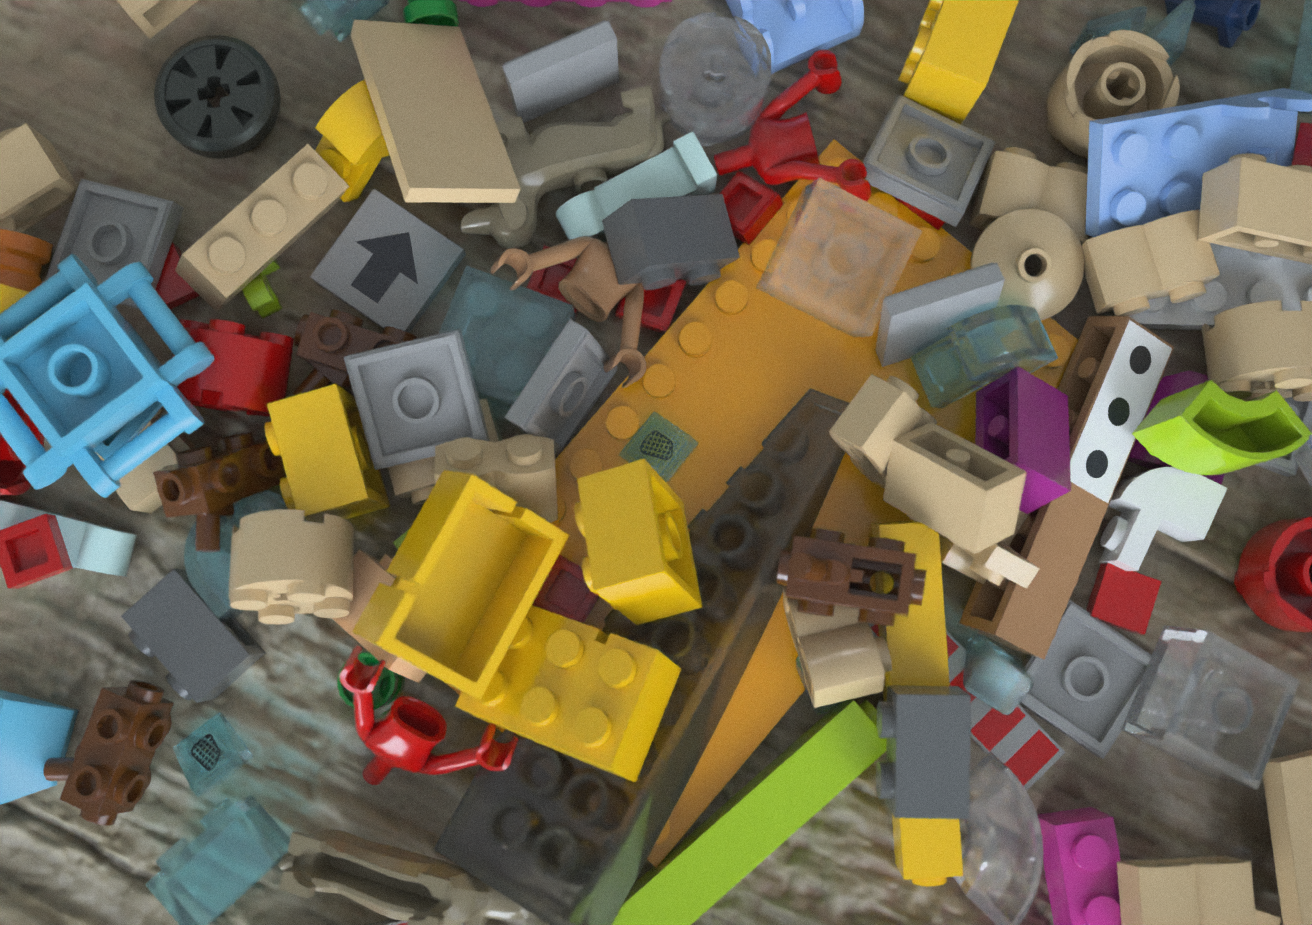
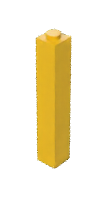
M914 520L871 523L872 537L889 538L905 542L904 552L916 553L915 568L927 570L922 606L910 604L908 617L895 615L894 627L878 625L879 637H884L892 662V671L885 672L884 701H887V685L950 686L939 533L925 524ZM885 572L875 573L876 593L885 594L892 589L893 579L889 574ZM892 814L895 864L904 880L912 879V883L919 886H939L947 882V877L963 876L959 819L895 818Z

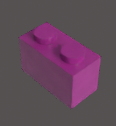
M1016 366L977 391L975 445L1027 471L1019 510L1028 514L1070 492L1068 395L1019 366Z

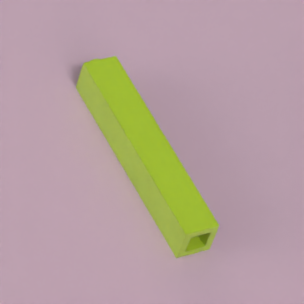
M852 699L839 702L670 851L657 868L653 866L592 920L589 925L693 924L886 752L887 738H879L877 710L867 700H864L860 705Z

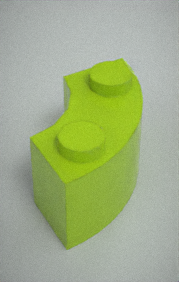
M1212 380L1161 399L1132 432V435L1152 456L1159 458L1163 462L1188 473L1212 476L1229 473L1285 456L1306 443L1312 436V433L1277 390L1248 401H1243L1228 395Z

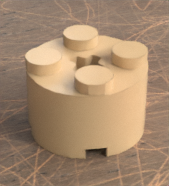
M1131 30L1111 31L1108 35L1096 39L1092 38L1077 50L1051 86L1047 101V128L1049 133L1055 139L1060 140L1070 151L1088 159L1089 121L1175 107L1179 97L1180 85L1178 75L1173 76L1167 62L1170 56L1157 41L1145 34Z
M1274 300L1238 306L1215 315V327L1211 328L1206 323L1202 326L1208 381L1212 380L1225 393L1243 401H1248L1276 390L1283 398L1293 397V400L1301 402L1312 401V301L1300 300L1302 311H1283L1282 301Z
M293 509L262 511L241 518L240 528L234 525L232 528L228 594L230 606L239 610L258 611L259 622L276 625L294 622L295 614L313 613L315 616L323 618H340L349 615L350 602L353 599L354 527L352 524L341 517L324 513V524L304 522L305 510Z

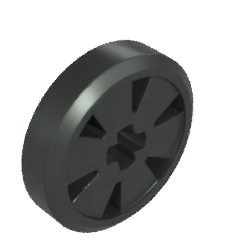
M203 36L180 46L162 65L154 89L156 111L165 129L183 147L195 154L208 158H231L252 150L271 132L280 111V88L275 74L268 63L255 48L242 40L229 36ZM222 87L229 96L222 97L220 106L214 108L207 98L214 97L216 88Z

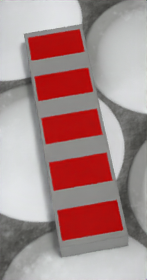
M868 623L874 638L879 637V626ZM946 630L950 686H959L971 695L970 738L1020 790L1026 792L1066 752L998 682L991 694H986L989 687L992 688L990 685H994L992 682L995 683L994 678L990 677V674L986 673V670H983V667L979 666V683L981 680L984 681L982 688L985 684L988 685L986 690H982L976 680L978 662Z

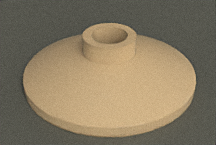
M1039 209L1016 210L995 219L979 236L974 246L970 269L988 263L997 262L1005 281L994 313L1015 322L1041 321L1059 313L1076 295L1084 275V253L1076 233L1060 217ZM1031 254L1039 257L1042 263L1040 272L1034 277L1027 274L1024 268L1025 260Z

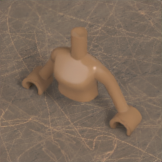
M580 236L531 254H527L525 251L517 248L507 249L493 263L490 271L493 275L503 264L512 266L516 270L517 280L510 286V290H516L533 271L547 268L578 256L572 270L559 282L558 288L564 298L574 308L596 322L605 321L613 307L625 297L620 351L608 359L603 368L605 373H607L619 362L625 364L629 371V377L622 384L623 388L630 386L644 376L646 361L644 356L637 351L644 301L642 283L619 285L608 243L591 236Z

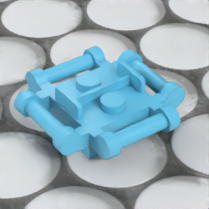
M70 254L57 264L59 269L57 273L0 314V433L26 466L23 474L35 489H41L52 484L64 475L69 466L74 464L87 483L100 496L106 498L121 487L120 479L182 432L185 431L187 434H191L205 424L200 413L183 396L177 386L187 378L194 377L212 364L215 358L203 342L196 343L152 287L153 277L142 262H134L125 266L98 285L96 278L87 266L76 255ZM131 298L175 355L164 365L159 362L136 330L116 308L125 299ZM6 387L52 446L47 452L3 395ZM159 400L168 413L102 461L93 448Z

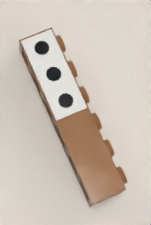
M1088 316L1058 387L1059 391L1068 395L1071 491L1030 512L1009 547L1038 567L1039 571L1027 589L1005 577L1000 585H996L989 580H986L984 584L976 581L959 621V624L1007 648L1043 660L1056 635L1061 618L1078 582L1093 541L1099 532L1101 522L1115 488L1121 479L1123 469L1136 440L1132 432L1145 419L1174 349V346L1131 317Z

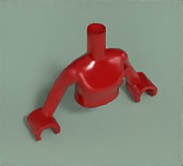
M821 49L810 56L808 60L809 71L773 99L757 116L750 129L747 145L714 154V161L719 176L753 166L764 182L769 185H778L794 180L832 182L839 185L842 198L849 204L857 205L869 200L871 186L869 181L865 180L867 171L863 162L858 159H848L843 161L838 167L820 164L807 112L791 118L780 119L786 111L814 88L821 94H832L840 89L842 84L841 74L837 70L836 57L831 51Z
M361 646L353 648L340 673V681L345 688L353 692L357 735L364 745L375 754L362 772L363 778L367 783L371 785L380 784L394 767L411 773L427 775L446 774L475 765H481L485 769L497 772L504 771L509 767L519 739L514 736L509 743L495 741L493 739L497 728L495 724L491 723L486 726L479 746L437 755L431 753V751L444 739L447 732V724L443 716L426 702L411 696H401L394 701L391 708L383 712L375 720L372 691L384 669L386 661L381 659L379 664L373 667L364 665L358 659L363 648Z

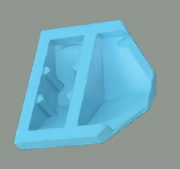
M0 690V805L57 785L58 781H48L45 779L43 773L44 764L49 758L65 757L79 710Z

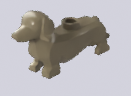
M649 85L620 92L623 107L629 108L631 111L616 116L610 122H554L545 124L529 134L526 132L521 116L496 121L521 190L515 203H493L466 214L461 221L460 229L462 233L491 235L499 246L505 248H518L527 245L535 234L537 206L540 198L545 193L575 186L576 191L580 193L595 190L594 187L608 181V178L615 177L662 153L665 144L663 126L673 120L669 112L664 111L655 113L652 89Z
M327 829L311 834L292 832L287 850L288 853L283 855L278 863L280 869L283 870L279 886L281 891L307 899L314 897L315 891L339 893L381 915L396 920L408 921L407 925H461L463 923L464 925H485L490 918L499 920H521L528 918L536 908V902L513 884V878L508 873L502 871V866L496 863L492 856L477 859L473 870L468 872L460 866L433 857L373 842L345 831Z

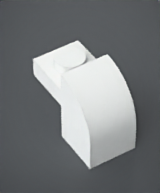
M1175 467L1156 468L1121 480L1117 484L1108 506L1122 513L1120 517L1114 516L1103 532L1100 545L1105 547L1099 562H1108L1125 571H1138L1157 530L1181 542L1204 540L1227 488L1202 475L1188 473Z

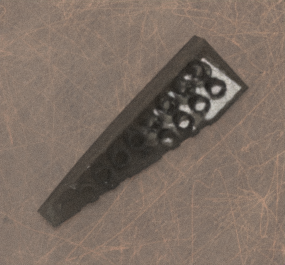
M810 388L763 440L762 446L764 448L745 469L740 466L726 482L729 488L707 512L702 509L688 524L702 608L640 625H635L622 613L614 609L605 617L604 622L606 625L601 631L609 636L611 633L659 650L681 668L636 783L505 730L497 738V742L509 743L514 736L519 739L509 767L504 771L498 772L490 771L482 766L479 767L434 846V850L548 925H612L715 732L783 593V586L786 585L777 584L781 550H792L794 536L808 538L809 529L813 527L845 454V451L830 436L829 431L850 403Z

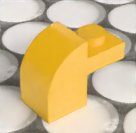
M365 79L343 93L324 113L315 127L323 135L315 151L349 185L340 198L345 203L359 198L380 160L383 157L390 156Z

